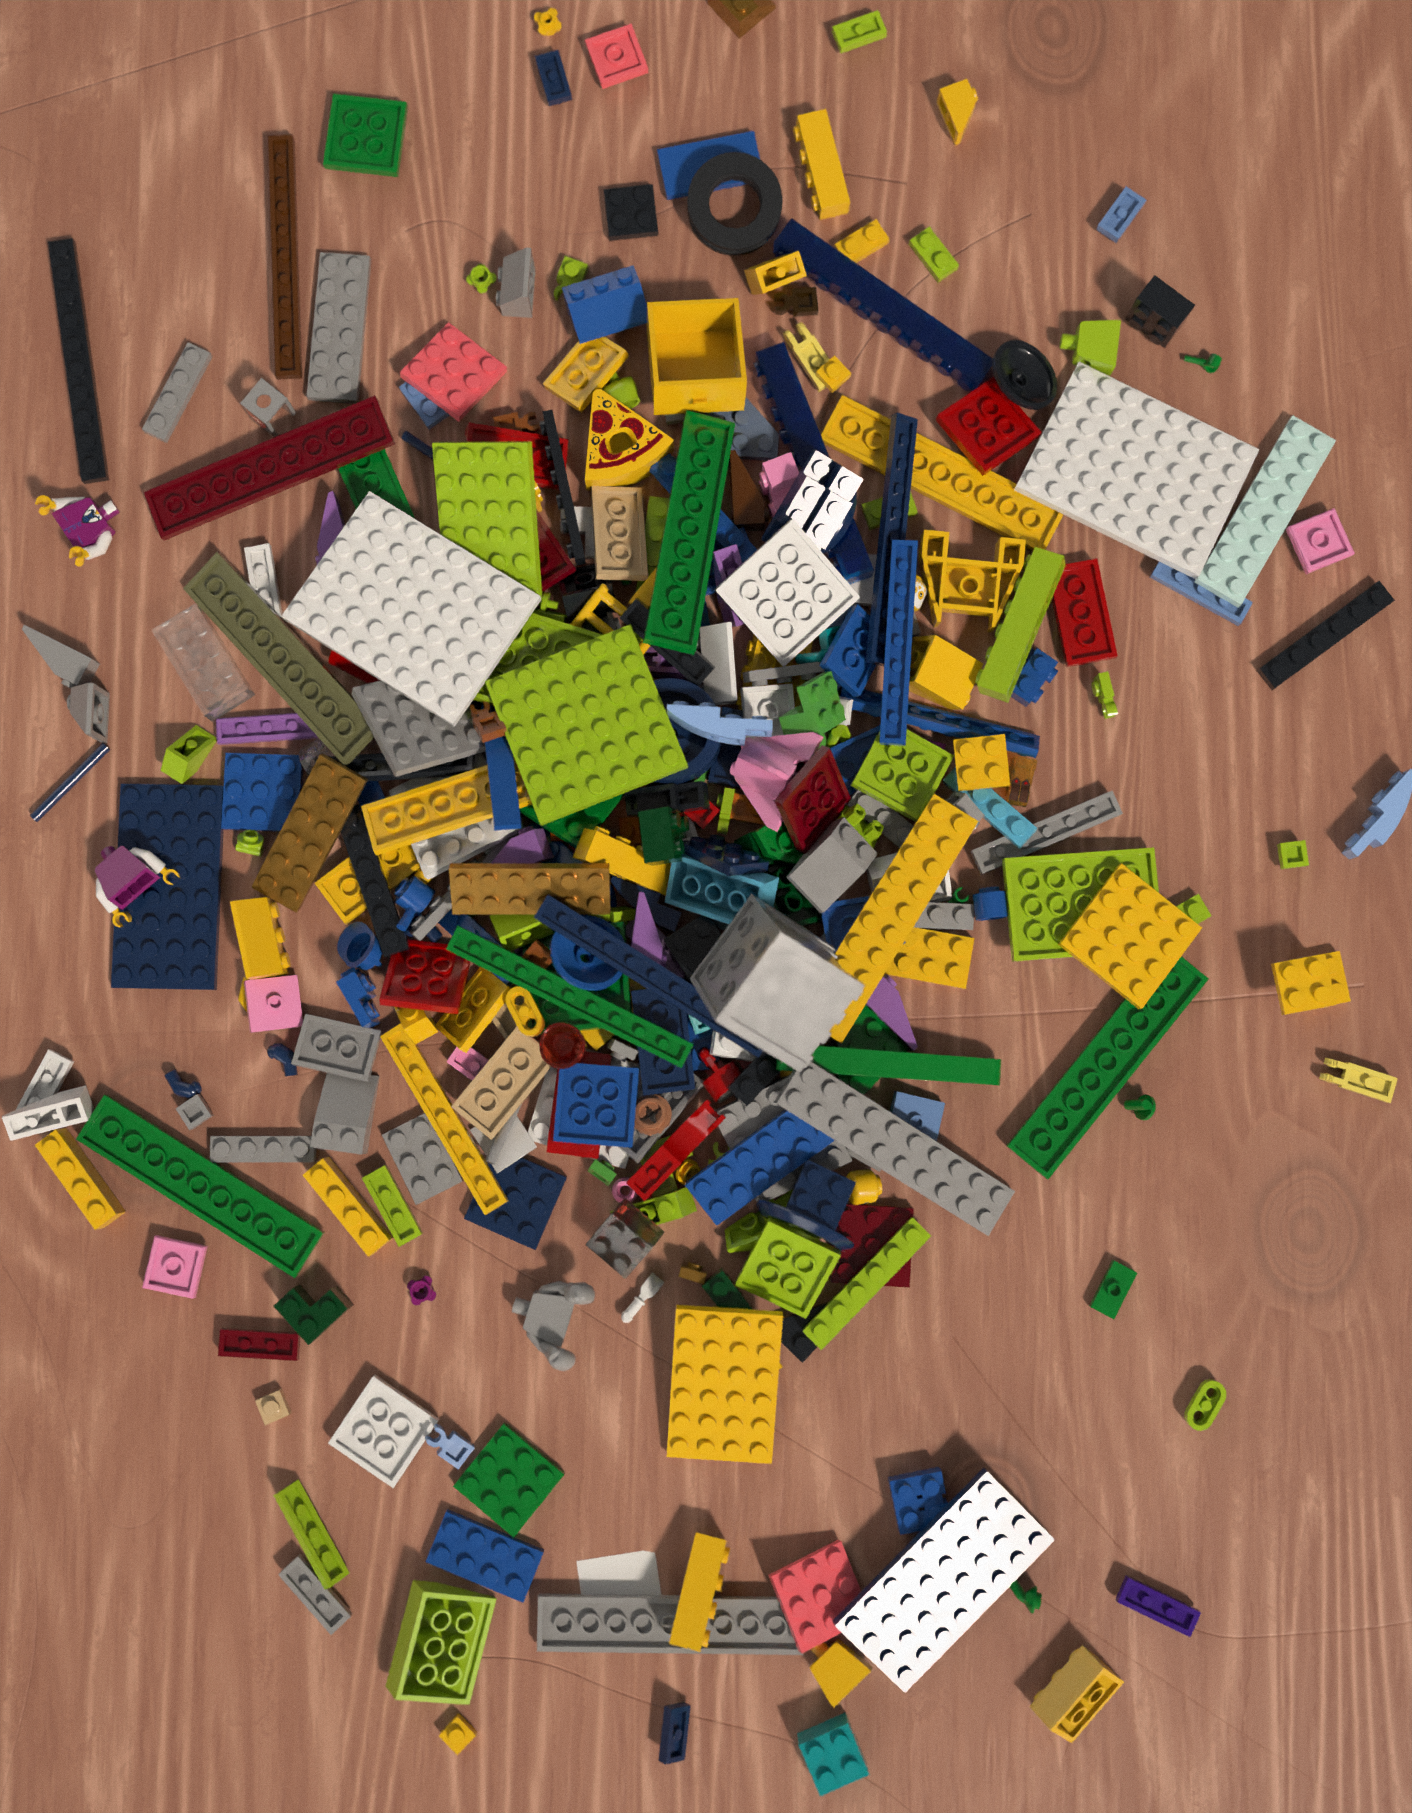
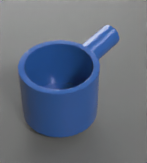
M415 875L410 879L407 877L403 879L394 891L396 895L394 902L405 910L397 924L399 930L406 931L413 918L421 914L435 894V890Z
M986 887L978 889L979 893L973 895L976 921L1008 917L1006 891H1000L999 887Z

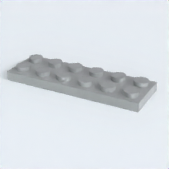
M320 252L307 398L310 401L352 404L359 402L371 271L370 256Z

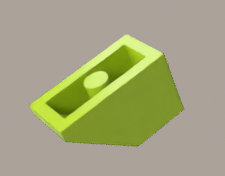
M195 725L166 748L161 771L183 784L198 771L217 742V737Z
M493 914L489 916L501 946L509 951L553 934L552 929L534 919L535 915Z

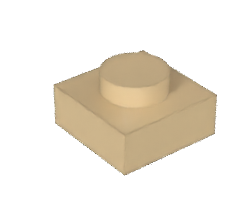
M282 1389L255 1400L265 1425L292 1413Z

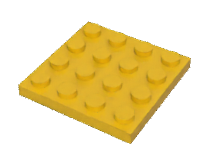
M1121 863L1112 872L1058 945L1136 1008L1142 1009L1201 931L1202 927Z

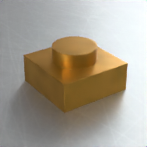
M688 1261L687 1265L681 1264L678 1277L704 1284L707 1271L702 1270V1265Z

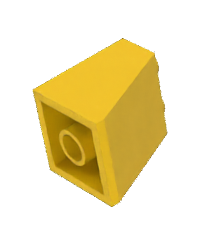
M937 635L912 637L909 692L947 709L963 710L970 700V693L983 663Z

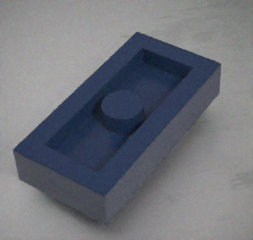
M559 50L535 56L548 106L571 101L572 94Z
M679 1702L664 1706L658 1761L665 1765L685 1760L690 1704Z

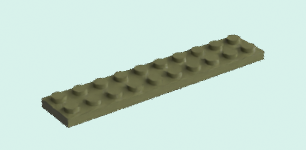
M216 552L183 589L344 765H348L374 738L353 696L222 554Z

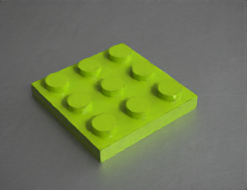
M908 729L906 731V746L880 745L879 731L850 786L916 822L932 795L936 792L954 755Z
M769 1217L735 1281V1286L806 1319L839 1260L841 1250Z

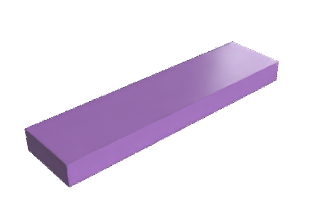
M297 713L216 718L218 745L319 738Z

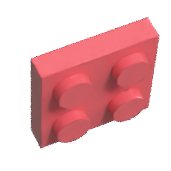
M632 24L585 39L586 48L602 89L648 73V66Z

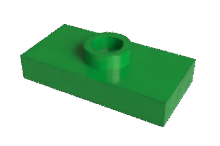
M1112 1260L1089 1307L1115 1319L1137 1272Z

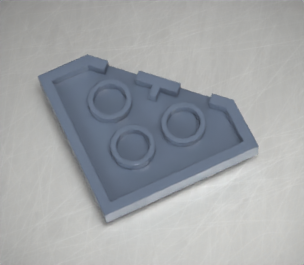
M745 398L744 411L705 413L707 416L735 423L731 450H735L740 459L769 461L777 457L779 433L747 398Z

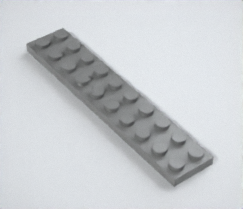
M812 1062L806 1068L804 1067L801 1072L796 1069L792 1071L774 1101L779 1106L987 1236L991 1233L1015 1193L1008 1186Z
M538 1595L537 1652L804 1655V1653H800L797 1649L777 1597L714 1596L713 1602H717L714 1619L708 1618L706 1629L711 1631L707 1647L702 1646L701 1652L669 1644L680 1595Z

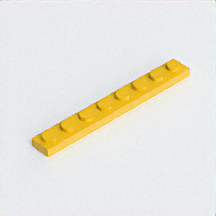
M401 1023L381 1035L380 1038L484 1215L489 1214L508 1202L509 1200L458 1113L451 1107L452 1103L417 1044L404 1031Z

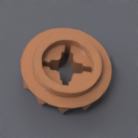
M656 1094L644 1095L638 1098L634 1128L640 1134L643 1133L649 1136L662 1133L670 1125L672 1117L668 1101ZM646 1107L652 1110V1112L658 1111L655 1115L656 1123L651 1121V1119L645 1120L648 1116Z

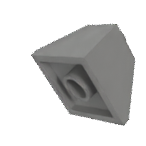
M94 683L71 687V695H68L67 707L70 710V714L86 735L101 743H107L110 693Z

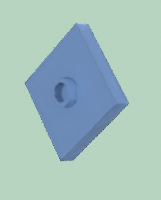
M894 1091L890 1112L937 1141L945 1103Z

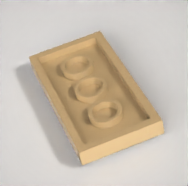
M592 486L590 492L596 579L646 581L648 578L642 488Z
M516 1027L451 1107L489 1139L493 1140L559 1058L534 1037L524 1035Z

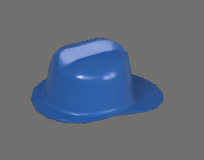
M354 922L344 929L338 940L337 951L348 967L369 970L374 966L381 967L383 965L380 961L383 952L378 938L366 924Z

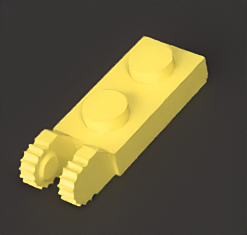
M800 322L796 325V328L804 341L798 344L789 330L785 331L783 336L817 391L820 392L827 387L815 374L830 359L815 336L811 335L804 323Z
M1325 1058L1324 1064L1332 1068L1342 1069L1343 1071L1341 1078L1334 1077L1328 1073H1320V1080L1336 1084L1340 1088L1391 1103L1398 1078L1350 1062L1343 1063Z

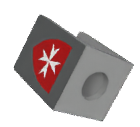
M262 378L240 403L250 419L273 437H276L277 433L269 421L282 407L294 416L296 414L287 397ZM261 395H268L271 398V403L266 408H260L257 405V399Z

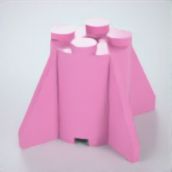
M809 732L755 737L753 739L750 737L745 738V746H741L737 760L730 767V774L735 777V781L739 784L768 828L778 832L783 819L774 800L809 761L811 756L815 754L822 742L823 736Z

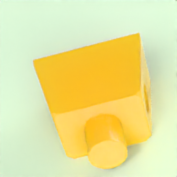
M839 1638L830 1647L826 1642H823L811 1649L818 1659L810 1666V1670L833 1707L855 1688L873 1668Z

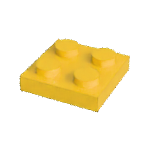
M1005 734L953 740L958 792L1010 786Z

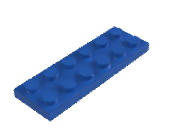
M785 1109L687 1180L685 1186L717 1226L835 1140Z

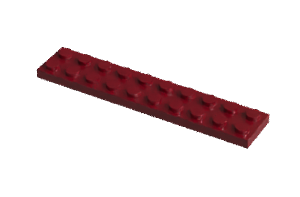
M374 395L143 493L160 538L165 541L393 446L395 442L379 400Z

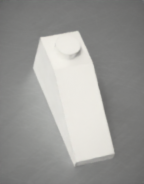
M85 1085L56 1093L2 1116V1120L10 1141L88 1121L94 1106Z

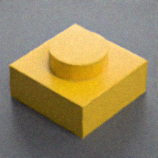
M834 355L816 371L815 375L833 393L851 377L852 373Z
M460 1713L439 1733V1737L456 1755L477 1735V1731Z

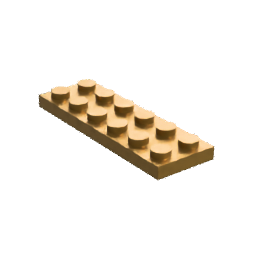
M323 753L320 754L251 888L297 913L368 779Z
M450 863L449 866L452 914L535 915L547 895L580 915H610L609 863Z

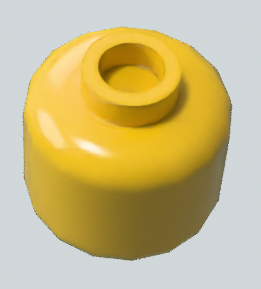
M864 1169L847 1174L846 1178L856 1182L849 1198L853 1205L873 1203L881 1195V1179L872 1170Z

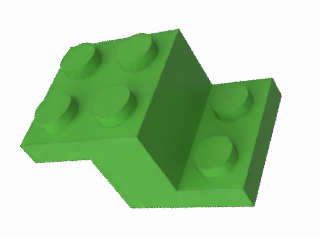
M832 671L823 672L797 687L801 704L779 717L784 735L814 732L823 736L819 748L822 745L827 747L824 733L846 720L844 707L840 702L837 683L833 678Z

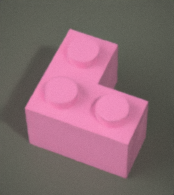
M791 452L763 462L762 471L759 473L760 481H758L762 495L768 496L770 503L767 506L772 519L799 474Z

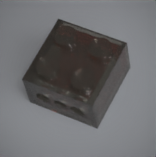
M624 1198L585 1245L626 1279L664 1234V1231Z

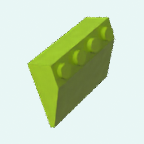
M413 1580L385 1685L394 1699L469 1705L497 1598L438 1582Z

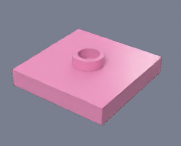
M1335 508L1286 528V532L1305 574L1355 554Z
M297 975L244 981L250 1033L302 1027L303 1017Z
M159 1235L154 1236L142 1288L192 1299L196 1298L208 1246Z

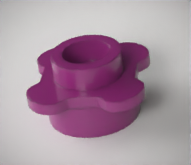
M426 1275L421 1280H410L408 1282L407 1289L410 1290L412 1304L420 1305L421 1302L426 1300L433 1301L436 1298V1292L433 1291L431 1285L432 1278ZM420 1288L424 1289L423 1293H420Z

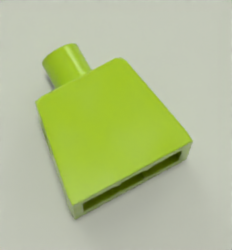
M1121 320L1082 321L1079 323L1075 335L1062 333L1059 348L1073 350V365L1077 366L1078 362H1081L1110 376L1116 367Z

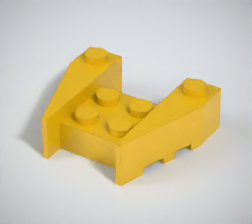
M924 530L920 537L918 563L922 579L925 581L928 589L926 597L933 627H938L941 623L942 612L988 616L987 632L991 633L998 624L1006 602L1024 565L1026 539L1000 537L995 545L994 562L949 558L947 554L950 532Z

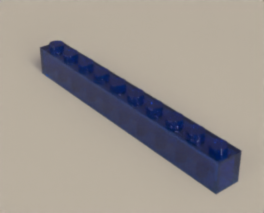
M790 219L775 239L773 253H775L776 258L799 251L807 275L805 277L815 281L818 288L835 295L841 304L849 305L855 309L861 318L869 319L875 323L881 332L889 333L895 337L904 348L909 347L915 351L921 360L935 365L944 376H951L958 381V385L964 390L973 391L981 386L992 371V357L794 219Z
M782 342L757 351L755 362H753L754 372L757 377L761 376L764 383L761 385L765 399H770L773 407L770 408L774 422L778 421L781 430H779L781 441L783 445L788 444L800 473L813 449L829 457V454L785 343ZM853 518L841 540L831 550L826 552L828 559H833L836 565L835 568L850 585L873 577L874 568Z

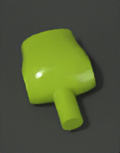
M615 372L609 380L610 384L602 388L603 391L630 409L640 403L637 386L632 376L619 379Z

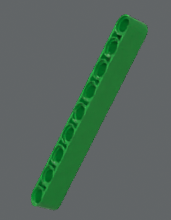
M818 1046L812 1053L814 1058L811 1061L829 1074L1000 1085L1002 1059ZM777 1059L776 1070H794L791 1066Z

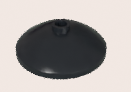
M1020 340L1004 342L995 351L992 359L994 378L1002 393L1010 401L1030 410L1042 409L1053 401L1057 393V378L1052 365L1041 351L1033 345Z

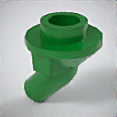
M1017 1579L1011 1583L1010 1589L1016 1598L1025 1604L1030 1613L1033 1614L1035 1609H1040L1042 1593L1037 1592V1586H1033L1025 1592Z

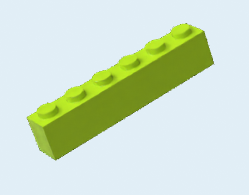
M1038 547L1034 548L1032 555H1027L1024 563V569L1026 570L1023 577H1018L1014 587V592L1016 593L1013 601L1009 600L1004 612L1006 615L1005 620L997 626L995 638L997 639L994 646H989L985 656L987 662L984 670L980 669L977 674L975 683L980 694L1009 702L1066 566L1064 555Z

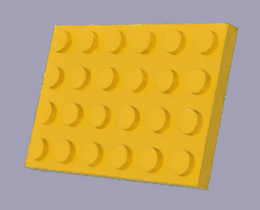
M676 1305L667 1457L772 1464L783 1311Z

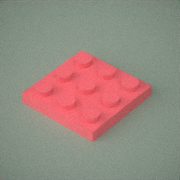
M448 322L400 371V377L460 422L507 372V366Z
M836 1540L769 1574L800 1653H804L842 1633L835 1627L833 1620L861 1590L840 1540Z

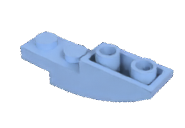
M676 701L673 702V705L667 704V715L670 719L688 731L716 742L745 746V736H772L773 720H767L765 716H752L751 719H741L740 715L728 714L723 718L720 717V707H715L713 703H700L699 706H691L688 702Z
M1412 769L1402 773L1400 771L1396 772L1388 780L1390 783L1385 791L1381 789L1373 796L1371 801L1374 803L1368 808L1373 815L1363 822L1362 826L1364 829L1359 834L1354 833L1345 842L1347 847L1342 851L1345 857L1348 859L1358 857L1368 845L1373 848L1382 846L1392 835L1404 815L1411 797Z

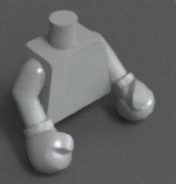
M556 1281L542 1285L539 1290H535L531 1301L516 1297L512 1312L526 1316L523 1329L526 1330L527 1337L540 1352L545 1354V1357L554 1369L567 1371L574 1366L576 1362L575 1354L561 1348L574 1305H585L593 1302L595 1291L586 1282L565 1283Z

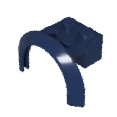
M810 1160L803 1164L786 1208L764 1200L756 1202L761 1215L766 1218L775 1217L801 1227L823 1238L841 1251L854 1247L853 1242L835 1230L856 1182Z

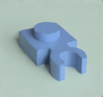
M435 1424L434 1430L440 1434L435 1439L426 1435L427 1444L431 1447H440L437 1450V1455L459 1470L475 1449L474 1444L454 1430L447 1436L444 1428L439 1424Z

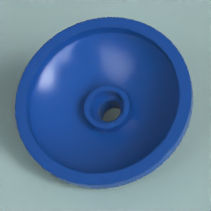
M581 915L624 942L618 930L607 921L595 916ZM557 932L554 933L550 943L551 960L559 975L571 985L584 990H601L611 986L621 977L622 973ZM580 957H585L587 962H583Z

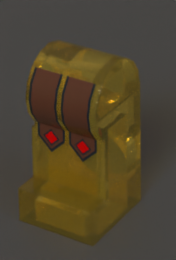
M1016 755L1011 759L1009 767L1010 786L1006 787L1005 801L1010 805L1027 806L1030 787L1032 786L1038 760Z

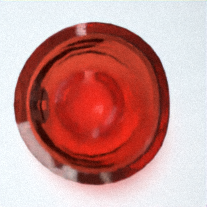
M564 1022L555 1023L547 1027L542 1033L539 1042L541 1057L548 1065L557 1069L574 1066L582 1059L586 1050V1041L581 1031L575 1026Z

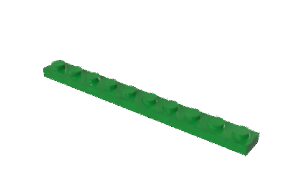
M457 926L446 950L680 1068L683 1067L694 1043L589 990L571 985L561 976L462 926Z

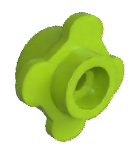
M478 264L474 267L471 274L466 278L467 283L474 285L481 294L486 293L489 285L495 283L497 279L495 273H490L484 264Z

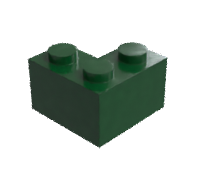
M671 807L639 811L644 863L656 866L682 861V854H684L682 839L687 838L686 831L689 830L687 816H684L683 812Z
M723 1267L702 1284V1288L715 1303V1307L755 1310L740 1289L735 1286V1283Z
M299 1284L284 1295L274 1305V1308L307 1345H310L354 1304L337 1286L331 1288L315 1302Z

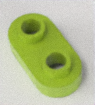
M1207 1379L1198 1386L1184 1413L1186 1423L1193 1429L1203 1431L1212 1425L1226 1400V1390L1221 1383L1213 1379ZM1213 1388V1396L1208 1397L1207 1390ZM1200 1411V1419L1195 1420L1194 1413Z

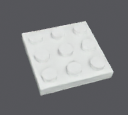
M374 1375L328 1444L394 1488L425 1442L426 1435L429 1436L439 1418L377 1375Z

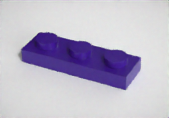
M1127 1575L1115 1598L1118 1603L1188 1637H1191L1201 1614L1198 1609Z

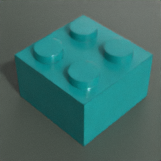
M846 1712L797 1733L798 1745L820 1797L870 1775L866 1759Z

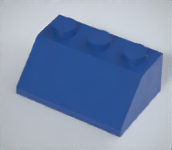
M634 265L562 287L567 311L579 344L647 323V304Z

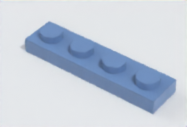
M1159 561L1150 575V578L1237 626L1242 623L1253 603L1245 598L1243 603L1237 608L1194 582L1196 579Z

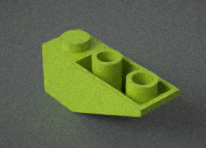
M683 1187L654 1198H648L645 1201L642 1200L612 1210L610 1213L617 1235L621 1236L683 1218L696 1212L697 1208L691 1192L687 1187Z

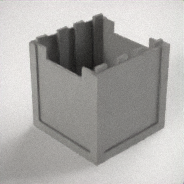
M753 894L750 895L690 978L716 1022L799 1072L809 1065L814 1058L812 1053L820 1043L824 1044L831 1035L830 1029L835 1023L839 1025L846 1015L845 1009L852 1000L857 1001L863 993L865 986L862 981L846 972L836 961L838 956L834 952L835 948L831 944Z

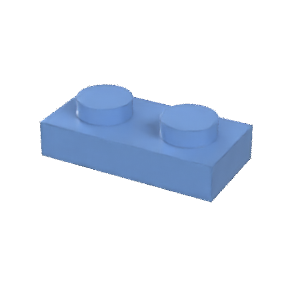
M1126 186L1098 224L1096 230L1117 243L1144 206L1146 199Z
M405 382L399 387L401 393L429 430L449 416L448 413L409 383Z

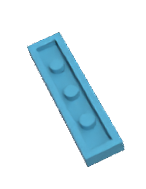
M956 767L943 779V784L953 792H958ZM991 788L961 791V793L967 794L985 815L983 818L1019 849L1037 831L1036 826Z

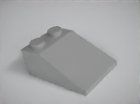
M843 817L833 821L806 854H803L787 875V878L820 913H824L866 871L878 853Z
M326 1074L314 1119L310 1147L361 1155L368 1153L380 1076L371 1075L369 1082L334 1074Z

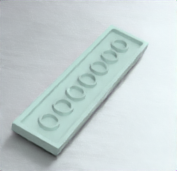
M1291 416L1208 557L1200 576L1194 581L1196 584L1237 608L1243 603L1336 442L1335 439L1299 418Z

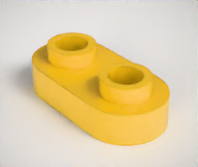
M520 986L510 989L506 994L505 1002L518 1029L529 1037L539 1035L544 1029L545 1020L532 994ZM524 997V1003L517 1005V998ZM532 1019H535V1027L529 1028L528 1022Z

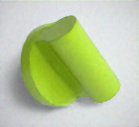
M838 724L830 729L826 745L832 748L836 746L837 742L842 743L849 740L851 734L847 725Z
M245 830L238 834L235 850L261 857L264 851V838L255 830Z

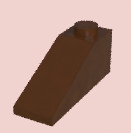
M731 450L730 475L733 523L738 529L744 527L745 531L764 530L765 522H769V508L764 506L763 497L735 450Z

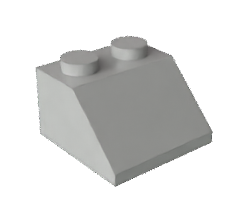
M524 248L503 257V267L498 268V282L502 283L501 291L496 293V306L501 308L502 316L532 318L536 269L531 248Z

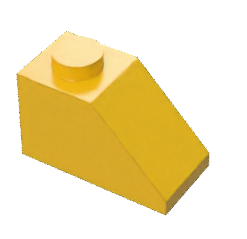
M968 79L940 88L937 98L938 107L954 145L960 144L978 101L977 92L974 87L970 86Z
M799 251L765 261L744 270L752 295L764 294L807 276Z

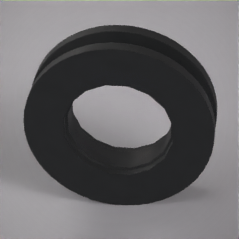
M728 152L709 159L698 169L690 183L687 213L692 230L704 245L715 252L731 256L754 252L765 245L777 229L783 204L782 190L771 168L757 157L741 152ZM731 180L742 181L751 186L757 193L760 211L755 220L749 225L741 228L726 227L717 222L711 214L709 198L714 189L721 183Z

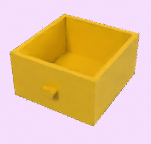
M739 298L647 302V341L654 415L685 414L686 410L696 413L744 411L747 376Z

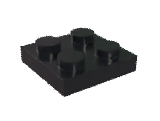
M653 184L604 189L609 241L658 236Z

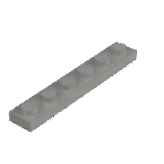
M1112 790L1033 824L1037 827V831L1020 849L1004 836L972 850L971 854L982 875L1002 866V859L1024 857L1123 813Z
M521 822V829L526 828V826ZM519 833L489 848L487 851H483L484 854L478 860L474 858L469 863H491L508 841L518 836ZM450 883L447 886L449 891L443 897L437 896L430 903L429 908L431 909L425 916L419 915L412 922L411 926L413 928L409 933L417 940L421 941L452 908Z

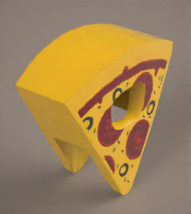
M596 389L592 395L585 471L586 489L591 491L592 486L629 487L652 475L650 472L652 465L669 453L672 455L674 452V440L602 389Z

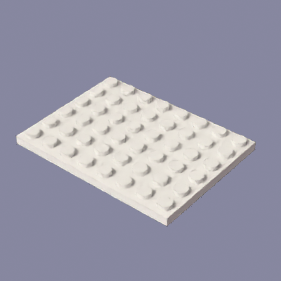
M1078 362L1014 490L1197 579L1259 449Z
M369 491L281 617L455 727L542 599L540 595Z

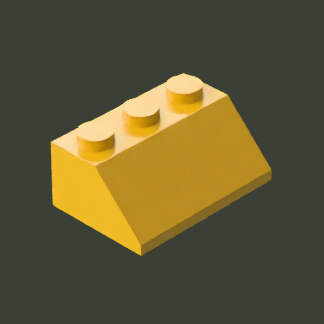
M268 897L231 901L230 905L246 979L274 978L289 974L288 967H291L288 953H284L282 943L285 942V934L282 927L278 926L277 917H280L278 904L276 902L273 903V899Z
M1082 1645L1071 1653L1069 1661L1065 1666L1053 1674L1051 1682L1046 1688L1040 1690L1035 1695L1034 1701L1029 1707L1052 1732L1072 1743L1124 1681L1093 1652Z

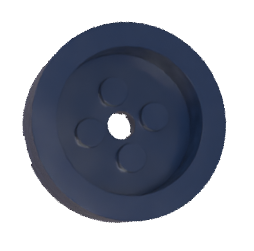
M675 678L654 680L666 712L667 704L673 705V702L676 701L688 702L691 706H699L700 703L715 704L703 689L691 682ZM669 718L673 730L678 734L677 740L688 768L651 782V784L664 785L694 782L712 767L720 752L721 742L692 733Z

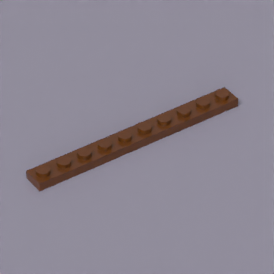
M293 134L268 136L275 376L277 380L302 378L295 139Z

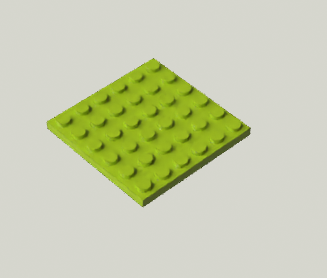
M631 624L485 681L499 720L503 721L506 726V738L541 826L688 768Z

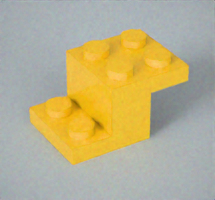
M1340 951L1271 964L1282 1015L1334 1006L1351 1001Z

